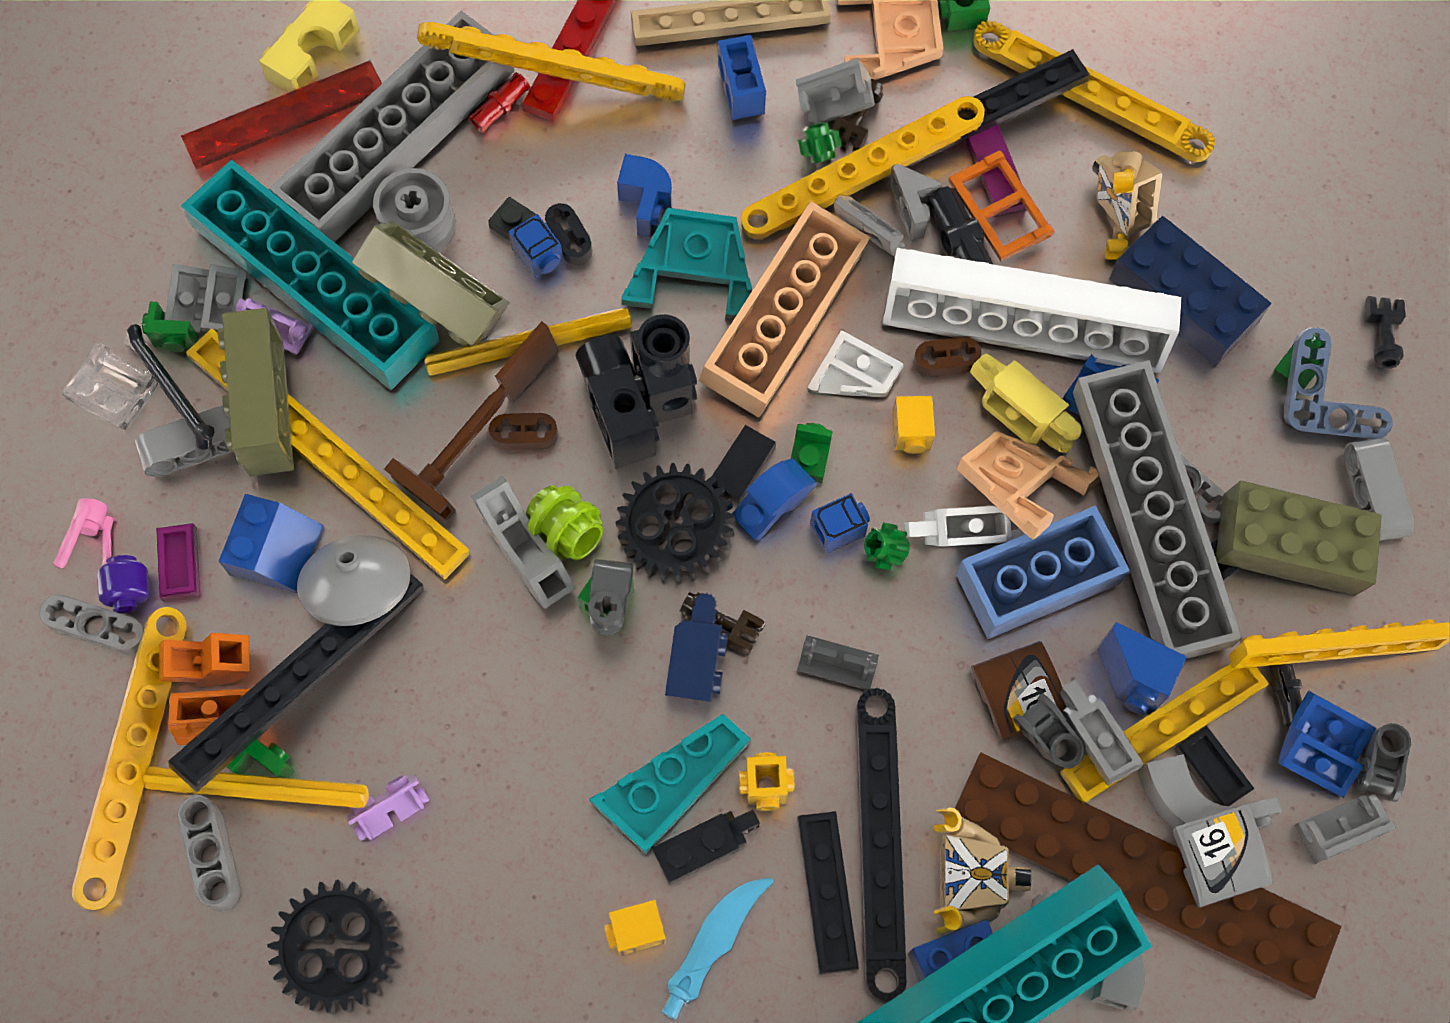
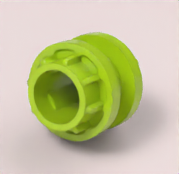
M554 485L548 486L538 492L527 507L526 515L529 519V532L534 537L539 534L546 547L560 560L569 558L574 560L582 559L591 553L601 540L603 521L600 520L601 514L599 509L590 502H582L580 493L571 486L559 488Z

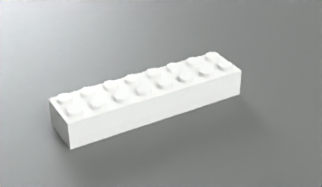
M897 248L882 325L956 338L970 337L979 342L1086 361L1093 354L1097 358L1095 362L1115 366L1131 365L1149 360L1153 372L1161 374L1179 333L1181 297Z

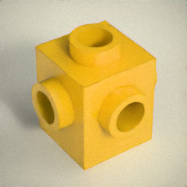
M762 752L754 754V757H747L746 771H739L740 794H747V804L756 805V810L760 811L777 810L780 808L779 804H786L788 792H794V770L787 769L786 756H777L773 752ZM766 779L772 782L773 787L759 788L758 784Z

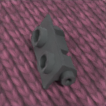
M807 635L797 671L868 690L871 688L879 655Z

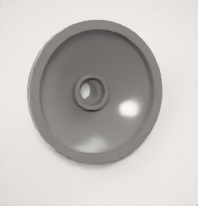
M369 535L348 536L330 542L307 560L298 577L297 592L302 606L315 619L337 626L358 625L379 618L399 603L410 583V567L404 552L391 541Z

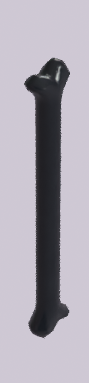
M137 324L130 325L127 328L125 346L135 351L193 431L197 447L202 451L209 449L215 433L214 427L204 423L146 344L141 326Z

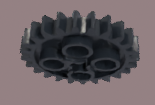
M671 463L669 473H664L663 469L658 465L656 466L657 476L653 478L647 472H643L645 480L643 485L635 481L631 482L635 490L634 495L623 493L622 496L628 506L617 507L619 515L625 519L616 521V526L619 530L625 532L617 537L621 544H628L624 548L627 557L636 555L633 563L637 568L646 563L645 571L647 575L651 576L656 569H659L661 580L665 581L669 572H673L676 580L680 581L682 571H688L691 578L694 579L696 567L700 566L705 572H708L709 567L706 561L712 559L719 563L721 560L717 550H729V545L723 538L734 537L735 534L734 530L727 526L736 522L735 515L727 512L733 508L731 499H724L727 495L724 486L715 489L718 484L715 476L705 481L706 474L703 468H700L693 475L691 466L688 463L682 472H678L675 463ZM669 492L677 494L674 502L670 504L660 503V499L664 494ZM688 494H692L693 497L690 498L685 504L684 500ZM698 508L710 510L707 517L701 520L693 519L691 516ZM681 516L683 522L681 524L675 522L671 528L669 521H677ZM653 523L660 525L659 531L652 536L642 534L643 529L647 525ZM667 539L665 548L660 550L659 546ZM689 539L692 541V545L688 550L684 552L674 550L675 544L678 541Z
M335 880L332 891H329L325 883L319 882L318 894L314 895L310 890L304 888L303 895L305 901L300 903L293 898L289 900L294 909L291 914L279 911L278 915L285 921L283 927H271V931L279 935L280 938L279 941L271 942L267 945L268 948L278 952V956L269 960L268 964L273 967H281V970L273 977L274 981H289L282 991L283 994L289 996L298 991L295 998L297 1005L302 1006L311 998L310 1010L313 1012H317L323 1002H325V1009L328 1014H334L337 1003H340L344 1011L350 1012L352 999L355 998L358 1003L364 1006L367 1004L366 991L369 990L376 995L380 994V990L376 985L378 979L390 982L391 978L384 972L386 966H398V962L389 957L390 952L401 949V945L390 941V937L398 934L400 929L397 926H387V923L395 915L392 911L380 913L386 903L381 897L370 903L373 896L371 889L366 888L358 895L359 885L356 882L352 881L346 891H344L343 883L340 880ZM322 916L325 920L323 931L317 936H309L307 931L309 922L315 917ZM357 916L364 917L365 927L363 931L356 936H349L347 933L349 921ZM335 937L346 945L370 944L368 950L338 948L335 950L334 956L323 948L299 949L302 943L331 945L334 944ZM358 956L362 959V970L355 977L349 978L345 975V964L350 958ZM312 957H320L322 961L321 971L316 976L307 978L304 971L305 964Z

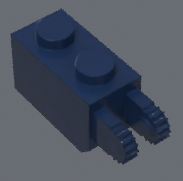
M702 593V595H698L695 598L691 621L683 620L674 628L665 690L666 696L711 702L713 694H720L723 672L716 671L718 656L725 657L728 634L721 633L722 625L715 624L717 613L715 607L718 605H716V597H713L712 594Z

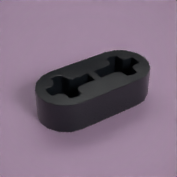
M563 203L554 204L549 207L545 213V223L561 243L563 259L567 263L577 266L588 262L592 256V242L571 206ZM561 217V219L566 220L568 229L564 230L559 222H555V218ZM571 239H574L577 246H582L581 252L577 253L575 249H571Z

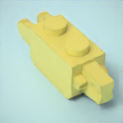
M985 353L972 366L970 373L986 389L982 397V403L987 411L1026 443L1037 444L1042 439L1051 448H1055L1058 453L1062 452L1063 454L1071 450L1074 445L1073 442L1081 435L1082 428L1066 412L1069 406L1068 403L1016 360H1013L1006 366Z

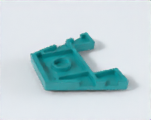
M667 208L648 244V249L641 262L638 263L628 287L625 288L622 294L621 305L652 309L657 276H668L729 285L725 319L734 320L752 292L737 218Z

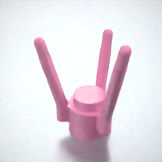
M83 498L78 501L71 526L53 563L55 567H65L80 533L95 536L98 530H102L103 565L106 564L108 558L112 557L111 529L114 518L106 516L108 506L105 503L89 498Z

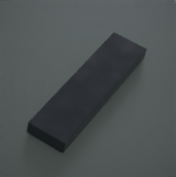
M836 811L799 815L797 821L819 975L859 970Z

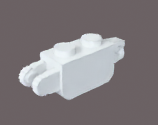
M995 505L928 510V512H923L924 521L904 522V531L907 532L906 537L925 536V545L938 547L1003 543L1025 534L1020 528L1011 530L1010 519Z

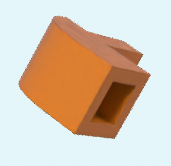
M210 633L202 642L163 640L159 644V681L192 682L193 687H213L237 682L250 672L249 635Z

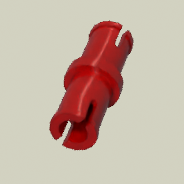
M515 72L497 91H491L488 94V100L468 117L473 127L483 134L502 114L507 115L511 111V106L530 89L528 81L521 74Z

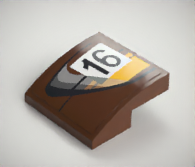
M1041 641L971 666L981 699L988 705L998 739L1006 740L1022 734L1014 723L1013 717L1017 714L1023 715L1038 702L1037 697L1042 693L1050 698L1062 714L1063 710L1067 708L1060 694L1062 690L1061 682Z

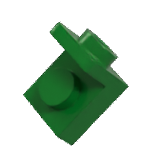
M818 423L797 424L790 459H794L816 482L822 483L833 431L826 429Z

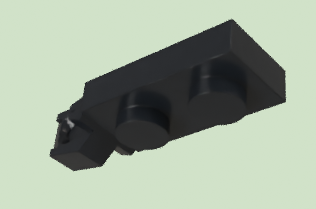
M750 810L736 818L732 811L725 814L721 813L652 847V851L668 884L671 885L739 851V847L747 843L744 835L759 828L761 823L754 810Z

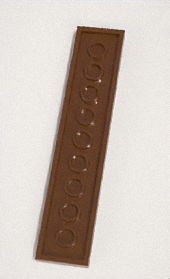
M980 752L955 809L958 810L962 818L977 824L995 836L1001 846L1008 848L1009 854L1069 883L1096 865H1099L1120 887L1136 916L1308 1000L1316 998L1340 933L1341 925L1262 887L1198 908L1183 872L1187 867L1179 847L1090 804H1083L1081 800Z

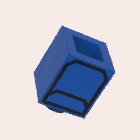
M538 214L508 231L513 251L534 278L543 273L552 272L563 261L561 243Z
M852 493L813 510L810 524L825 553L828 554L865 537L870 517L862 502L857 503Z

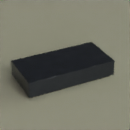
M745 425L712 475L718 481L715 489L724 486L727 491L726 497L739 504L746 494L747 488L753 483L775 449L776 442Z
M1205 726L1174 748L1178 755L1184 754L1188 769L1214 803L1230 806L1255 789L1208 726Z

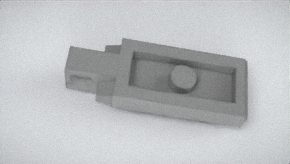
M1076 680L1062 686L1060 694L1067 707L1063 710L1066 721L1082 740L1086 753L1106 784L1109 786L1140 769L1143 765L1142 760L1102 699L1097 700L1093 694L1087 697Z

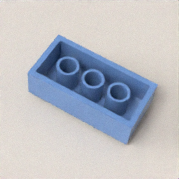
M1095 505L1051 523L1034 540L1024 534L963 559L956 572V576L987 639H990L1118 586L1127 576L1130 569Z

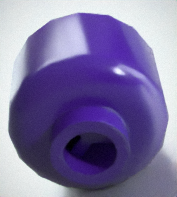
M131 555L113 556L108 558L106 564L98 569L99 601L105 606L112 607L114 612H133L137 610V605L142 604L148 599V570L142 562L137 561L136 557Z

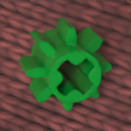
M827 122L813 124L803 129L805 138L797 139L801 155H804V157L810 156L811 163H820L836 157L835 148L842 146L838 130L834 128L829 129Z
M884 522L881 529L872 527L871 532L868 533L864 541V550L868 556L867 561L876 562V568L891 570L892 564L901 566L903 564L902 561L907 558L910 550V544L906 538L907 532L898 530L897 525Z

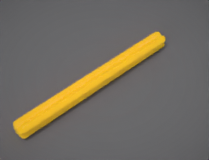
M621 308L550 325L548 328L556 345H561L630 328L632 320L628 309ZM534 329L479 342L474 346L467 345L426 355L424 361L429 375H437L511 357Z
M151 766L146 769L145 775H143V782L148 790L364 808L369 799L368 787L363 784L220 772L202 789L196 792L171 768Z

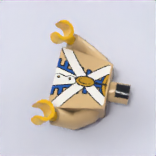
M1119 151L1110 158L1107 155H1102L1092 165L1093 172L1098 175L1097 200L1116 224L1113 239H1107L1105 256L1107 260H1118L1127 249L1131 235L1151 227L1157 221L1162 172L1142 159V155L1138 151Z
M955 808L937 809L936 812L944 816L945 824L934 825V831L938 833L949 832L951 835L946 834L941 840L940 909L934 910L933 915L940 914L944 918L945 926L936 928V932L943 934L953 930L964 929L984 920L991 922L998 918L1001 909L1009 904V890L1030 891L1031 869L1030 867H1010L1008 848L1001 846L995 836L977 824L962 818Z

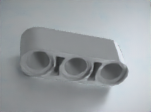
M223 406L198 413L204 423L214 427L215 430L212 445L207 450L202 451L197 447L195 435L184 419L139 434L135 439L144 473L151 477L162 476L233 452L229 451L226 445L225 429L230 428V417H226Z
M1386 438L1348 443L1344 452L1345 463L1359 509L1382 514L1380 541L1411 536L1414 531L1413 514L1390 442Z
M191 795L180 804L178 820L195 893L200 902L213 910L220 912L228 911L238 903L241 896V888L223 814L220 808L205 796ZM207 807L208 816L205 821L194 825V814L197 810ZM211 844H216V856L209 862H203V850ZM225 881V894L220 899L212 901V887L218 882Z

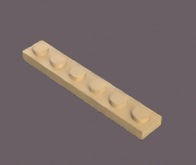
M719 0L631 11L635 45L642 46L830 24L831 12L828 0Z

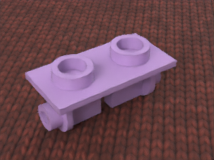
M251 298L238 301L236 312L267 307L283 338L284 351L297 355L313 330V326L258 303Z
M404 774L390 781L385 786L386 792L374 799L369 795L364 808L350 807L352 812L347 814L348 823L351 825L358 821L359 825L354 827V831L360 841L366 838L372 840L394 826L387 814L388 812L394 810L399 820L403 821L425 808L423 804L428 802L429 798L422 787L416 791L413 788L419 784L415 774L409 778Z

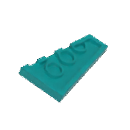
M721 714L682 739V742L652 758L651 762L637 771L629 773L618 780L612 787L602 793L599 792L590 798L589 801L643 853L647 854L751 743V738L729 718Z

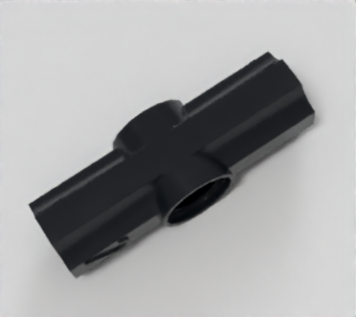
M946 186L937 189L934 194L928 197L927 203L940 228V240L945 253L954 258L993 264L984 247L982 228L975 217L970 218L956 188Z

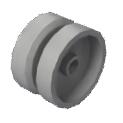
M406 168L393 172L381 181L374 193L373 208L379 225L394 221L438 253L448 246L455 234L456 218L446 184L436 174L425 169Z

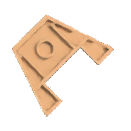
M837 0L838 5L872 4L877 54L844 56V63L858 58L869 72L871 79L877 80L942 58L943 42L937 0Z
M996 431L964 455L960 460L957 470L1028 537L1034 540L1050 526L1054 514L1030 501L1027 497L1051 477L1078 493L1086 495L1100 481L1098 470L1090 466L1087 472L1073 467V460L1064 456H1059L1055 460L1038 453L1040 447Z

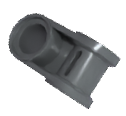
M603 559L594 560L588 611L590 614V624L593 630L600 635H613L622 628L627 598L631 591L633 563ZM605 609L612 610L608 613V617H601Z
M1042 693L1037 697L1038 702L1023 715H1015L1013 721L1047 761L1063 768H1073L1084 757V744L1066 722L1059 708L1050 698ZM1066 739L1068 750L1064 756L1057 757L1056 746L1060 741Z
M1389 723L1375 730L1362 752L1360 763L1364 766L1355 779L1356 791L1364 793L1368 790L1387 796V799L1392 802H1397L1400 799L1406 783V767L1411 747V737L1403 726ZM1382 735L1392 741V752L1383 747L1381 742Z

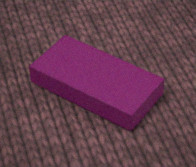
M194 523L156 528L159 598L162 601L199 597L197 527Z

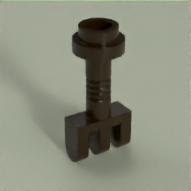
M871 79L874 103L877 104L880 103L883 97V86L878 81ZM869 108L853 113L849 121L840 117L837 118L833 128L838 130L839 134L840 132L844 133L841 140L843 147H848L852 137L856 138L852 151L863 147L868 137V129L861 127V124Z
M689 592L680 608V612L685 614V619L689 621L692 618L695 598L698 595H702L700 592H697L696 595ZM717 610L715 624L722 625V630L730 633L727 642L728 647L741 654L749 655L753 649L750 643H756L759 638V634L756 631L761 632L763 630L765 621L746 610L742 611L738 621Z

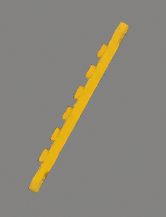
M990 20L981 22L977 26L973 38L974 46L979 52L1021 74L1062 55L1015 29L1012 31L1002 26V23H996L995 20L993 22H990ZM986 33L995 34L999 41H996V43L992 42V44L990 42L986 43L987 40H984L982 35ZM1087 66L1085 68L1090 74L1089 81L1062 93L1063 96L1189 161H1204L1211 155L1214 149L1215 137H1213L1212 132H1208L1207 128L1203 129L1202 126L1199 127L1191 123L1190 119ZM1198 139L1204 143L1205 148L1199 151L1197 148L1193 150L1194 147L1191 148V144H1188L1189 140Z
M423 22L418 27L417 41L425 47L429 45L431 49L433 46H435L436 50H439V48L441 50L450 49L449 53L645 97L651 94L656 96L655 98L657 99L661 98L663 101L665 98H667V101H670V98L672 101H680L684 98L686 83L682 79L648 71L642 65L631 64L626 66L617 64L614 60L607 57H586L572 49L555 50L541 42L525 43L516 41L515 38L506 34L489 35L481 33L479 29L471 26L458 28L436 22Z
M971 96L960 97L747 206L741 214V226L744 234L748 235L749 238H754V240L768 238L769 235L780 229L784 230L797 223L810 201L824 209L834 204L838 196H850L891 175L893 165L900 164L906 167L959 140L961 136L973 130L976 131L982 125L984 119L983 104L977 98ZM962 108L963 110L971 108L976 113V117L971 120H964L958 116V111H961ZM757 214L763 215L768 222L763 227L755 228L749 224L751 217L753 218L754 215L758 216Z
M171 607L159 608L147 618L72 886L74 902L86 910L101 909L112 901L117 888L145 784L143 782V775H145L146 769L151 762L172 684L170 681H159V644L163 640L183 641L186 632L184 616L181 612ZM163 616L169 617V619L173 620V623L175 622L174 626L176 629L172 636L165 637L159 634L156 629L158 618ZM90 878H97L104 884V894L97 901H90L83 894V886Z

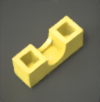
M338 0L310 1L303 13L285 28L283 35L274 45L264 51L259 62L266 80L298 99L318 77L313 58L307 52L316 46H328L340 52L359 31L354 10Z

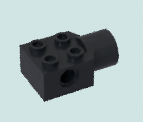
M660 314L652 316L641 325L639 330L629 332L631 357L636 375L641 376L645 386L646 396L644 398L647 407H653L658 423L693 414V400L697 399L695 389L697 378L693 365L689 364L690 335L686 325L672 315Z
M604 335L586 342L576 351L575 357L582 372L590 404L614 468L618 469L656 456L655 442L660 441L657 427H659L658 419L653 407H647L644 398L646 396L644 383L641 376L636 375L623 339L618 335Z

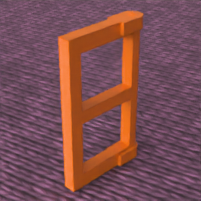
M997 151L949 177L950 185L952 188H956L971 217H975L978 220L984 237L1000 262L1034 244L1036 245L1050 238L1055 233L1007 162L1002 151ZM999 167L1015 192L980 210L964 186V183ZM1022 202L1038 226V229L1003 246L986 219Z

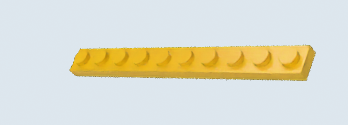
M211 328L186 354L196 365L228 391L227 383L223 382L220 371V362L226 361L225 350H222L220 347L218 333ZM288 394L292 448L439 576L446 580L470 555L469 549Z

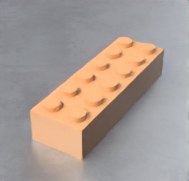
M810 201L705 363L699 382L760 418L862 256L871 237Z

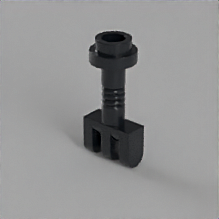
M1367 296L1365 301L1366 321L1379 322L1380 346L1374 349V360L1381 368H1395L1400 365L1404 357L1403 348L1395 344L1394 324L1401 325L1406 317L1404 299H1395L1393 310H1391L1390 298L1382 297L1379 302V308H1377V298Z

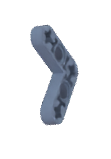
M1309 327L1301 330L1296 335L1293 345L1284 406V420L1286 424L1293 429L1304 432L1367 439L1385 437L1391 431L1393 425L1392 417L1385 409L1368 405L1323 401L1331 352V338L1321 328ZM1313 333H1315V339L1321 341L1320 348L1313 349L1311 359H1319V365L1301 363V358H1310L1311 350L1304 345L1306 339H1312ZM1305 369H1311L1316 374V383L1310 389H1303L1298 383L1299 374ZM1296 393L1306 396L1314 395L1313 401L1305 399L1304 409L1310 412L1309 419H1303L1302 424H1300L1298 418L1294 417V412L1300 411L1303 404V399H1295ZM1341 408L1345 411L1347 420L1343 427L1334 429L1330 426L1329 415L1333 410ZM1374 413H1376V418L1381 420V426L1374 427L1373 432H1371L1370 426L1356 424V417L1372 419Z

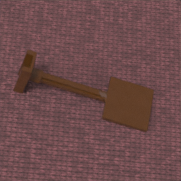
M541 321L495 375L500 384L499 388L487 397L431 465L428 463L417 474L412 469L392 458L384 468L391 475L392 479L445 521L456 510L436 487L445 478L444 473L502 406L505 398L507 397L514 403L559 350L548 326Z

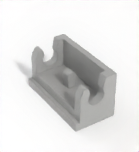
M858 58L796 79L801 110L803 113L807 112L811 125L829 122L838 117L875 106L870 74Z
M1366 794L1295 824L1314 864L1396 829L1393 821H1390L1384 807L1375 794L1368 797Z

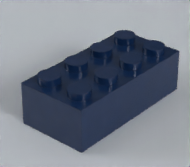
M1163 215L1118 258L1109 277L1113 283L1120 287L1181 297L1178 336L1215 367L1260 322L1272 304Z

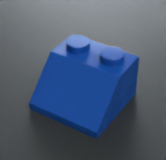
M245 494L220 556L219 563L229 576L298 594L297 581L300 571L307 560L315 553L324 526L282 503Z
M1115 622L1097 648L1116 699L1124 702V706L1128 710L1140 715H1145L1146 713L1150 715L1169 698L1187 656Z

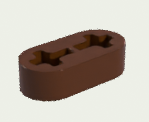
M970 337L926 341L917 347L913 365L919 374L927 377L970 372L974 363L981 357V347L976 340ZM960 349H965L966 353L971 355L968 361H965L963 356L959 355ZM926 353H931L932 358L936 359L935 364L931 365L927 359H924Z
M545 413L500 414L494 417L489 424L491 441L495 447L501 450H543L553 446L558 439L556 421L552 416ZM539 425H545L547 430L542 438L538 437L537 432H535L538 431ZM503 426H510L512 432H509L508 438H502L499 433L502 432Z

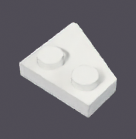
M841 330L808 385L807 390L812 394L886 397L901 372L903 363Z

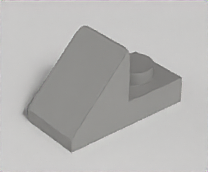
M900 164L893 165L889 184L911 241L923 238L927 223H930V212L927 206L928 197L934 194L937 189L942 188V184Z

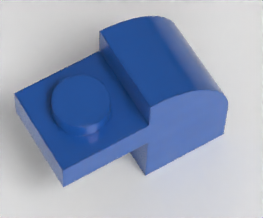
M625 154L617 181L618 200L639 204L636 216L637 235L651 238L653 226L659 225L663 209L672 208L671 179L666 169L658 162L645 157Z
M794 459L781 461L766 470L747 488L748 495L732 513L735 515L736 521L754 540L761 539L783 513L795 510L818 483Z

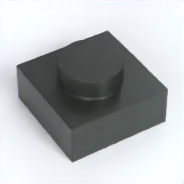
M509 196L488 220L489 228L510 241L508 231L530 219L536 213Z

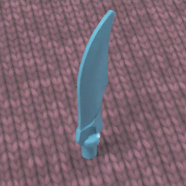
M772 878L754 880L737 887L713 908L702 924L680 969L668 980V993L670 997L661 1012L662 1014L676 1020L684 1003L688 1004L689 1000H695L699 996L701 985L711 965L719 957L731 950L747 914L762 893L773 884Z

